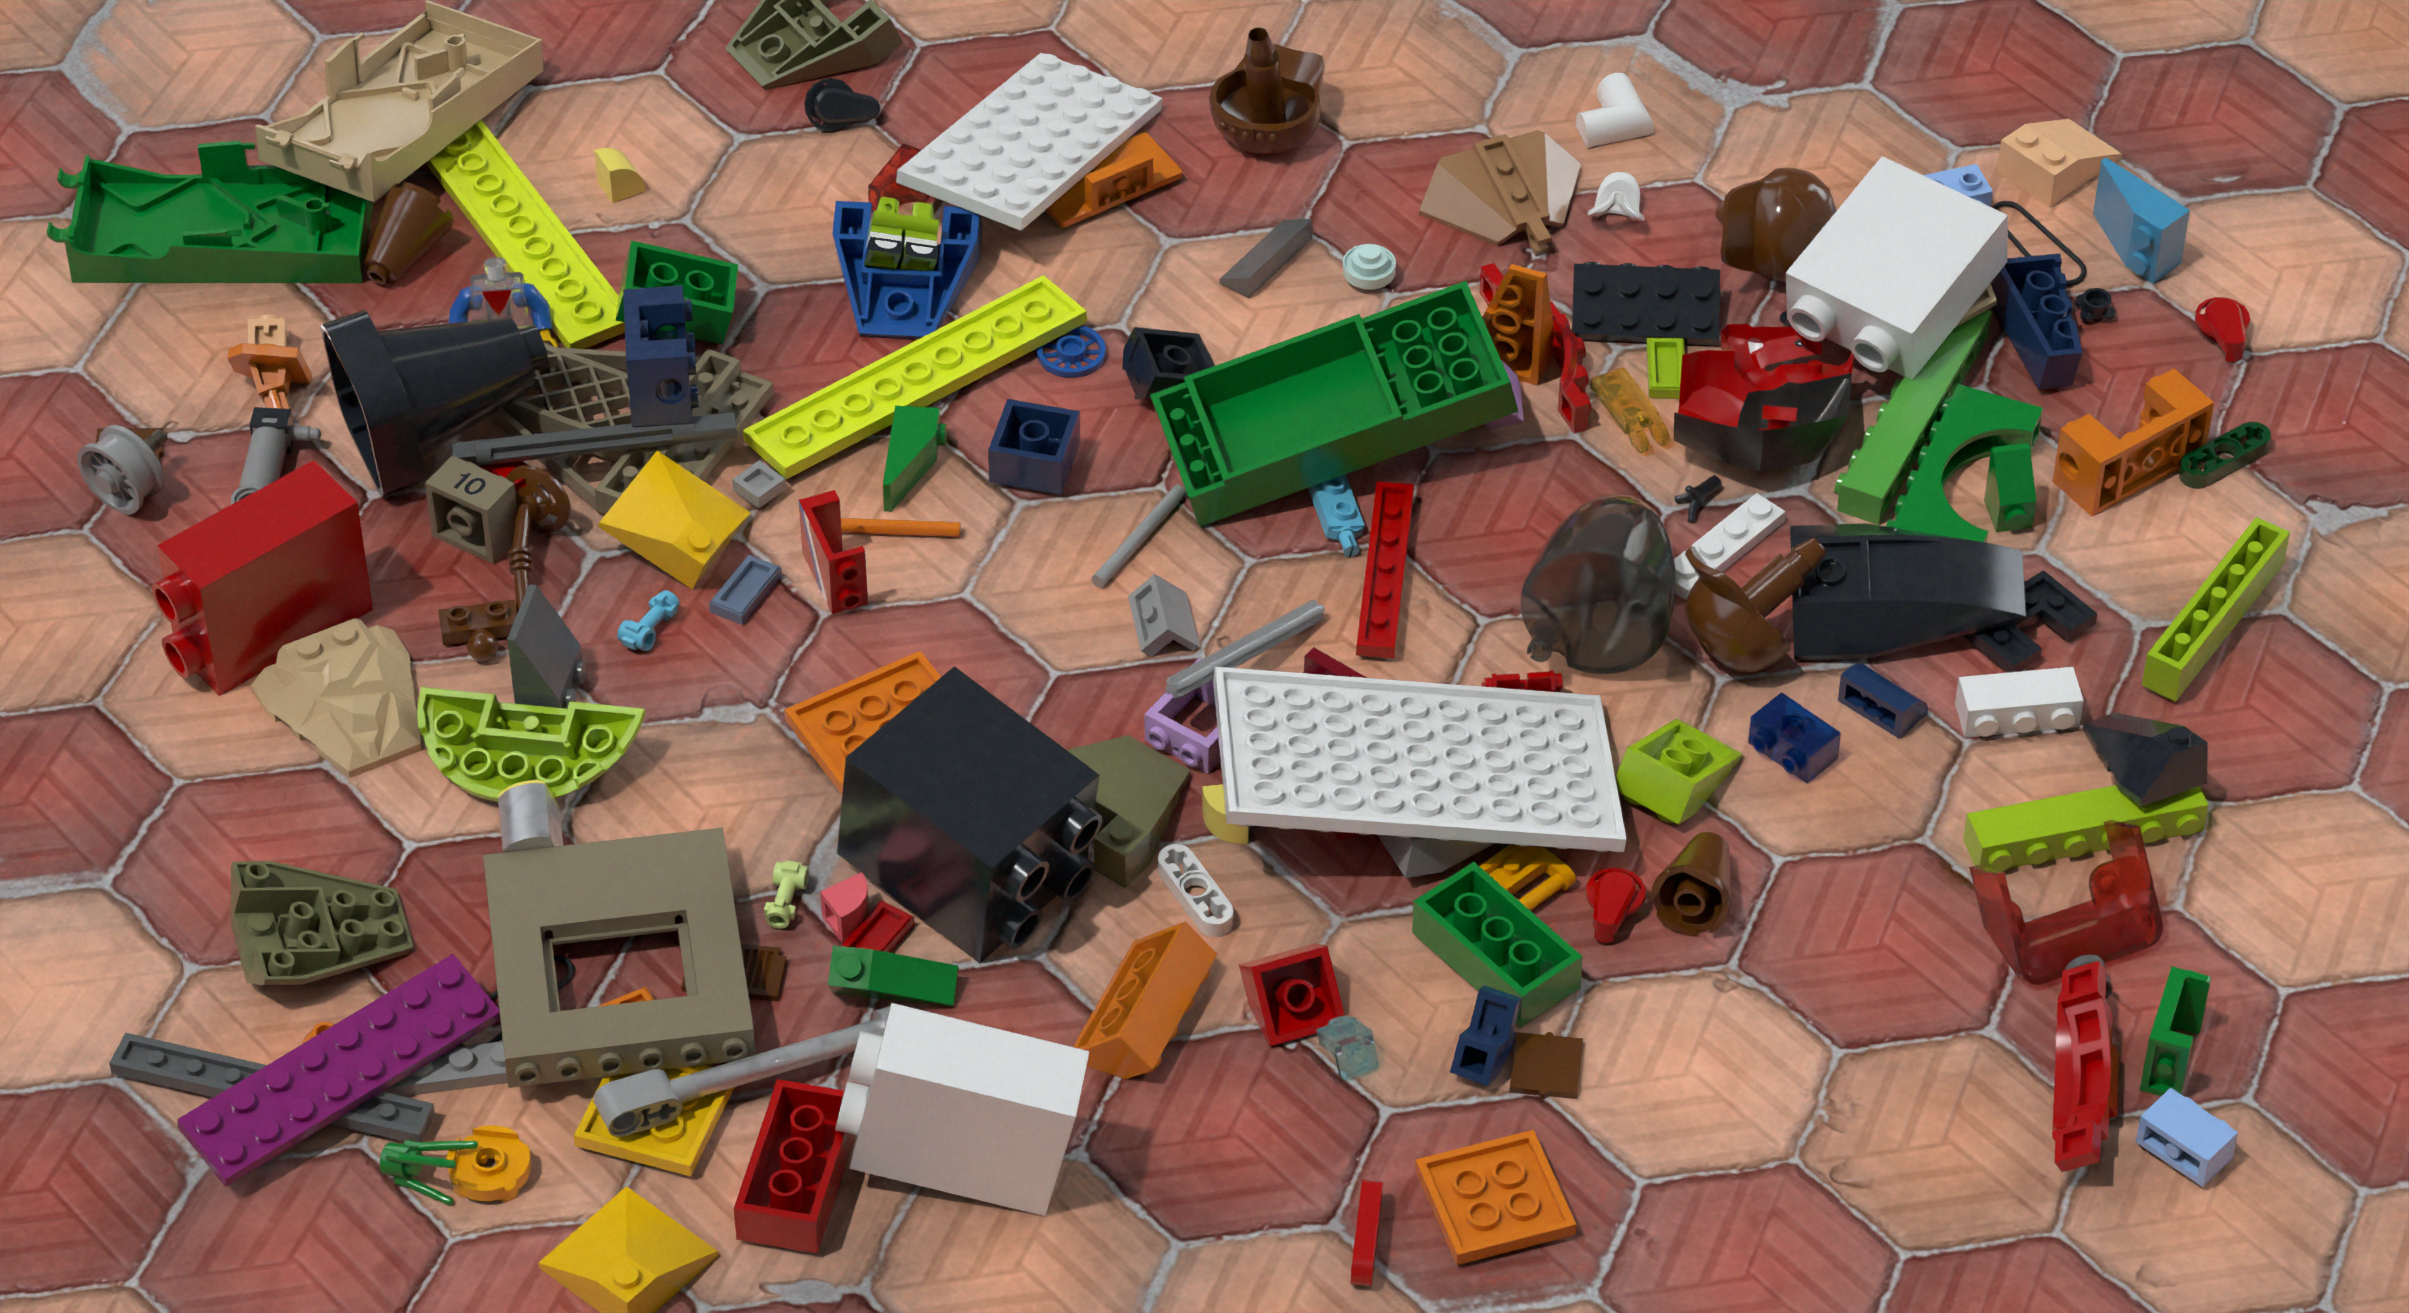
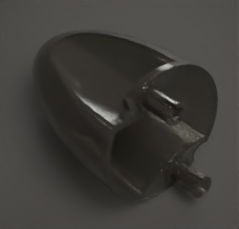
M1623 494L1605 495L1578 507L1553 530L1531 565L1521 594L1520 605L1523 621L1532 637L1527 647V654L1532 653L1530 656L1532 660L1545 662L1550 659L1552 652L1555 651L1566 658L1568 667L1587 673L1612 674L1624 672L1645 663L1661 648L1667 637L1674 610L1676 574L1668 534L1661 519L1651 507L1633 496Z

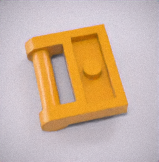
M1510 844L1479 866L1512 895L1542 873L1546 872L1551 877L1519 899L1530 911L1558 890H1566L1576 883V876L1572 869L1543 846H1518Z

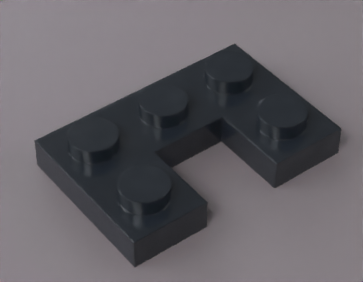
M2044 570L2024 582L2026 620L1963 635L2008 673L2020 672L2041 659L2042 648L2022 632L2039 620H2043L2067 641L2096 624L2097 612Z

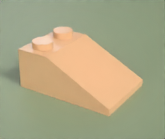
M2070 119L2024 124L2001 140L1997 172L2048 207H2051L2097 176L2100 171L2101 160L2106 157L2116 163L2121 159L2122 153Z

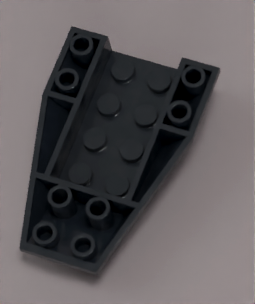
M1868 523L1790 526L1791 551L1793 547L1814 537L1827 552L1813 572L1810 571L1803 577L1805 584L1792 594L1794 660L1873 658L2026 620L2023 554L2021 550L1980 541Z

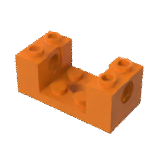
M2175 368L2160 376H2154L2146 383L2143 397L2145 407L2140 414L2141 420L2139 421L2138 430L2126 433L2121 439H2118L2091 414H2087L2075 421H2070L2060 428L2052 482L2090 516L2102 512L2180 469L2181 460L2184 455L2207 443L2214 402Z

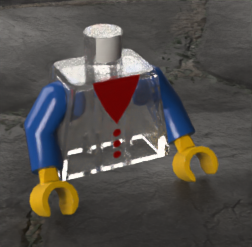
M493 257L485 260V274L471 276L470 287L461 289L450 308L449 323L511 317L518 329L536 325L543 342L550 341L554 347L559 348L558 342L551 338L550 334L553 331V324L548 301L534 285L526 283L523 273H507L506 261L503 258Z

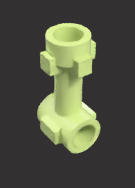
M793 861L776 862L772 882L774 886H779L775 901L766 902L764 908L765 920L771 927L783 929L789 925L790 919L794 920L796 906L790 904L795 890H805L807 888L809 866Z

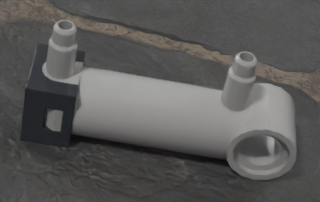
M254 407L249 425L251 440L239 487L231 496V505L278 480L281 475L285 455L291 454L293 442L319 440L321 438V430L319 428H311L310 426H294L291 409Z

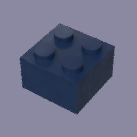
M1007 399L988 449L989 482L1062 495L1080 446V411Z

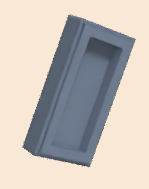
M748 555L709 602L710 612L743 625L781 579V567Z

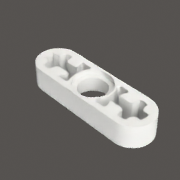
M1171 844L1164 847L1158 855V873L1163 882L1204 935L1221 937L1228 934L1233 928L1232 904L1188 847L1181 844ZM1183 864V875H1181V870L1177 865ZM1198 885L1205 888L1206 892L1194 896L1188 894L1185 889ZM1209 906H1210V911L1212 912V914H1213L1214 916H1209V917H1208V910H1209L1208 907H1209Z

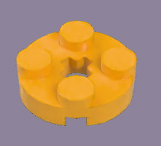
M484 1125L472 1129L473 1135L465 1137L462 1141H477L478 1147L476 1149L448 1150L446 1159L456 1162L455 1168H447L448 1177L452 1183L454 1193L459 1197H467L477 1201L499 1200L508 1202L517 1197L519 1189L526 1183L531 1173V1157L527 1144L519 1140V1135L515 1131L504 1126ZM461 1136L458 1137L455 1141H461ZM490 1158L495 1159L496 1163L495 1166L490 1168L479 1165L486 1164Z

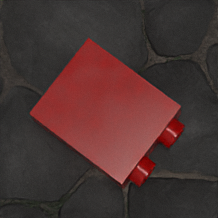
M314 460L157 545L163 579L152 585V593L160 611L171 623L173 632L162 638V647L166 658L179 676L186 679L197 673L218 696L260 674L264 668L276 664L278 651L283 645L354 618L358 619L373 610L358 502Z

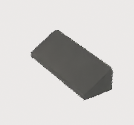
M1310 219L1283 220L1219 279V283L1249 298L1312 239L1313 221Z

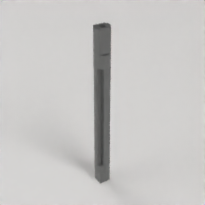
M734 412L692 416V423L632 427L631 423L452 443L453 456L472 462L477 466L737 438Z

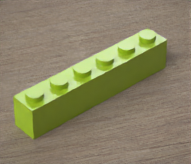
M2255 517L2147 653L2141 686L2175 702L2178 700L2284 565L2290 536L2289 531Z
M2116 785L1967 813L1963 841L1978 874L1994 871L2000 872L2009 868L2041 864L2056 859L2078 857L2083 854L2115 850L2124 846L2145 842L2152 843L2161 839L2203 832L2209 805L2200 786L2140 806L2119 791Z

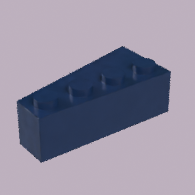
M2060 253L2007 258V263L1990 283L1997 299V305L1992 308L2038 389L2072 386L2082 356L2076 322L2071 317V299L2067 298L2065 290L2067 281L2065 274L2061 272L2062 259Z

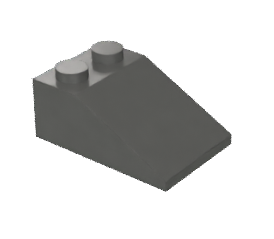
M529 584L507 639L515 704L568 709L570 701L576 702L578 684L585 682L587 662L582 661L580 643L537 585Z

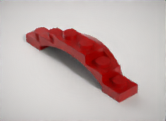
M1495 263L1481 266L1480 295L1487 305L1490 304L1505 276L1501 274ZM1550 301L1554 326L1553 356L1562 373L1559 383L1558 411L1573 434L1587 430L1588 414L1592 410L1590 399L1585 393V387L1589 384V377L1585 367L1582 365L1583 358L1586 357V348L1583 340L1580 337H1576L1570 329L1566 315L1560 314L1554 303Z
M2100 961L2062 971L2061 993L2057 1000L2052 1138L2055 1141L2054 1163L2061 1172L2100 1162L2101 1141L2109 1139V1118L2117 1116L2119 1052L2112 1044L2113 1011L2105 1002L2106 969Z

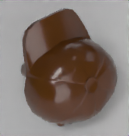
M1261 27L1253 28L1248 34L1246 53L1241 62L1234 70L1217 79L1211 88L1209 106L1216 128L1226 139L1243 151L1260 156L1289 153L1305 145L1313 136L1320 120L1319 91L1325 69L1323 57L1316 53L1303 52L1273 44L1266 29Z
M1788 167L1776 168L1761 180L1731 189L1725 196L1724 203L1717 207L1715 213L1717 220L1723 224L1720 250L1721 260L1729 267L1755 272L1772 282L1786 283V272L1837 211L1830 189L1813 173Z
M1812 537L1793 547L1792 551L1785 557L1781 554L1776 556L1740 588L1729 576L1709 567L1695 547H1689L1685 555L1699 578L1688 594L1685 613L1691 630L1698 638L1700 644L1722 665L1738 672H1756L1769 667L1778 660H1784L1786 653L1791 649L1790 644L1765 617L1805 584L1803 577L1810 571L1813 572L1827 553L1817 539Z

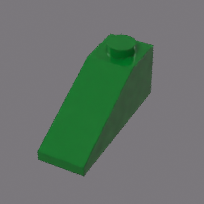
M895 405L883 479L884 511H893L937 461L939 446L946 445L947 424L940 423V408Z
M833 945L828 987L833 994L954 1007L959 966L873 949Z

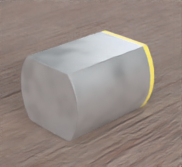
M530 780L519 782L499 793L498 802L503 852L563 846L560 808L545 781Z

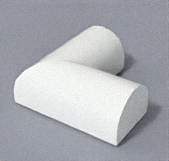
M1624 73L1610 74L1599 83L1597 98L1603 108L1579 112L1576 115L1575 126L1587 148L1654 134L1653 121L1630 78Z

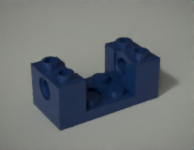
M683 285L623 289L626 364L632 427L692 423L691 408H699L697 385L690 386L689 375H696L694 332H686V322L693 321L691 299H684ZM666 325L675 327L670 331H664L660 329L662 326ZM668 379H673V380L678 381V382L675 383V384H665V383H663L665 380H668Z

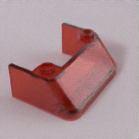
M2115 820L2105 821L2104 826L2113 860L2098 865L2091 872L2089 890L2092 900L2025 923L2020 907L2011 901L2005 872L1979 865L1969 867L1983 926L2020 980L2034 985H2041L2062 978V971L2065 970L2069 962L2077 957L2090 954L2097 955L2105 963L2149 948L2159 941L2163 933V921L2140 826Z

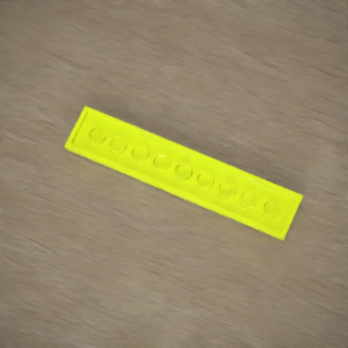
M482 120L478 121L425 163L519 286H524V283L534 285L548 301L553 331L566 348L585 349L625 333V323L615 321L618 294Z
M1042 275L744 429V442L785 479H788L892 425L895 405L926 407L1087 323V311Z

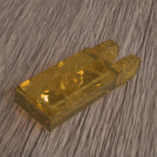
M1625 367L1591 378L1590 388L1623 432L1629 435L1630 442L1638 453L1649 450V439L1642 429L1645 427H1649L1651 437L1659 446L1670 443L1668 428L1660 419L1658 410Z

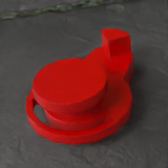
M2214 297L2200 303L2195 311L2197 326L2205 336L2218 342L2221 349L2226 352L2225 361H2240L2243 358L2247 338L2245 332L2250 324V314L2246 307L2238 301L2226 297ZM2205 308V313L2200 314L2201 310Z
M1608 868L1598 871L1589 879L1586 885V898L1590 906L1594 908L1593 928L1594 938L1602 943L1613 942L1614 934L1618 932L1625 917L1633 914L1643 905L1646 887L1642 879L1635 873L1623 868ZM1636 884H1638L1640 890H1636Z

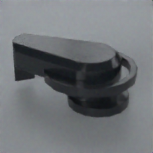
M835 78L821 79L814 83L807 91L804 100L805 113L809 121L819 129L826 131L839 130L848 125L850 121L872 120L880 112V104L874 97L853 92L852 88L845 82ZM812 116L823 120V124L819 125L813 120Z

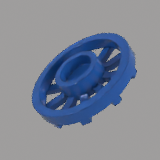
M1083 325L1068 332L1074 335L1058 337L1057 345L1049 342L1037 348V358L1042 367L1047 372L1049 371L1064 378L1087 376L1102 365L1106 355V346L1103 338L1095 330ZM1081 334L1091 339L1085 342L1079 336ZM1094 342L1099 348L1098 350H1086V347ZM1045 346L1057 352L1043 353V349ZM1099 354L1095 360L1086 357V355ZM1046 358H1058V359H1057L1056 361H1054L1053 363H1051V362L1048 361ZM1084 361L1089 364L1083 367L1080 362ZM1061 363L1065 364L1064 368L1059 367L1058 365ZM1075 364L1077 368H1070V366Z

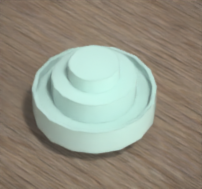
M1363 244L1353 247L1343 257V275L1346 281L1355 287L1374 290L1391 283L1395 277L1396 259L1392 252L1385 247L1376 244Z

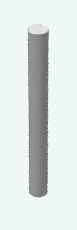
M1174 485L1092 576L1091 580L1095 586L1103 588L1186 496V491L1181 485Z

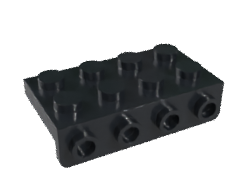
M1598 262L1574 263L1572 331L1576 337H1580L1583 341L1645 344L1647 338H1684V345L1718 347L1719 269H1710L1705 266L1674 268L1670 265L1647 267L1637 266L1632 263L1621 265H1601Z

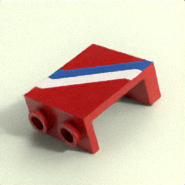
M832 490L799 499L802 554L831 613L835 614L867 605L865 550L861 546L843 551L840 499L836 491Z

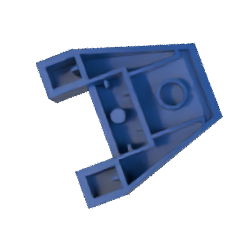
M836 201L832 234L837 259L859 336L920 339L938 330L980 260L983 228L981 215L961 207L944 206L941 244L937 245L938 260L934 270L900 269V260L896 269L864 265L868 229L873 216L872 203Z

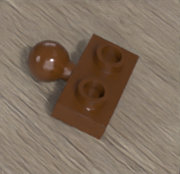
M515 599L469 606H454L438 610L443 645L468 642L467 650L473 659L481 662L492 659L498 651L496 638L509 636L517 616Z

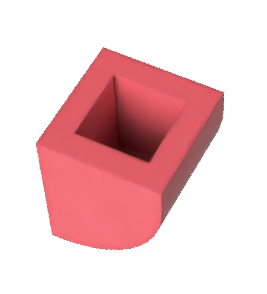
M862 872L820 891L822 918L842 944L869 914L868 887Z

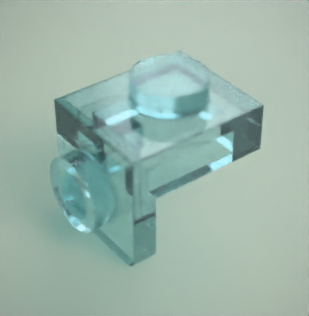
M1336 1017L1329 1021V1025L1316 1029L1319 1044L1335 1056L1338 1074L1341 1078L1348 1079L1379 1067L1372 1030L1355 1017Z

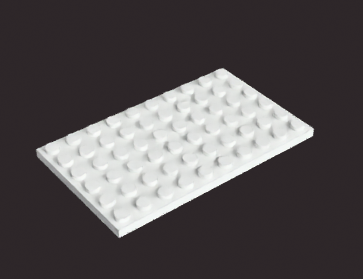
M1215 667L1213 684L1227 824H1237L1245 827L1265 826L1278 827L1280 829H1307L1321 832H1349L1361 835H1391L1401 838H1433L1442 841H1475L1483 844L1503 843L1516 844L1518 846L1556 847L1558 849H1587L1598 852H1624L1627 839L1600 695Z

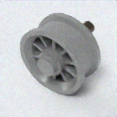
M110 425L100 433L99 441L96 444H86L78 451L77 464L79 471L91 491L104 504L122 514H134L142 507L144 497L158 494L165 486L164 471L154 452L168 440L167 435L162 430L157 429L149 438L143 441L125 427Z

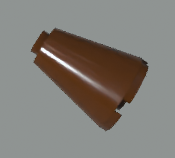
M404 182L401 188L397 187V183L392 185L387 193L364 261V267L371 280L378 284L394 283L450 231L454 223L453 215L449 209L444 213L438 207L441 201L438 197L426 189L411 183Z
M1702 832L1694 836L1653 883L1650 894L1651 904L1652 902L1654 903L1657 910L1656 916L1660 922L1671 930L1688 936H1697L1698 931L1710 930L1709 933L1716 931L1726 921L1731 905L1730 852L1726 840L1716 833Z

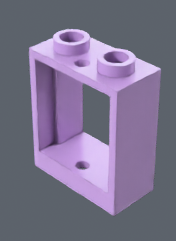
M1213 680L1181 698L1176 699L1171 693L1167 694L1165 692L1144 714L1146 742L1156 749L1163 750L1179 758L1188 766L1196 767L1207 774L1221 762L1218 726L1207 737H1204L1172 719L1194 696L1216 707Z

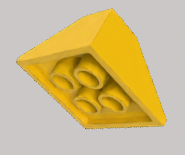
M657 450L602 518L598 527L693 590L749 518L751 512Z
M626 1186L538 1263V1266L542 1271L600 1313H655L718 1257V1251Z

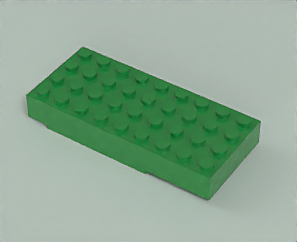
M1467 281L1361 318L1360 314L1351 316L1185 376L1184 383L1150 395L1199 527L1519 412L1511 382Z

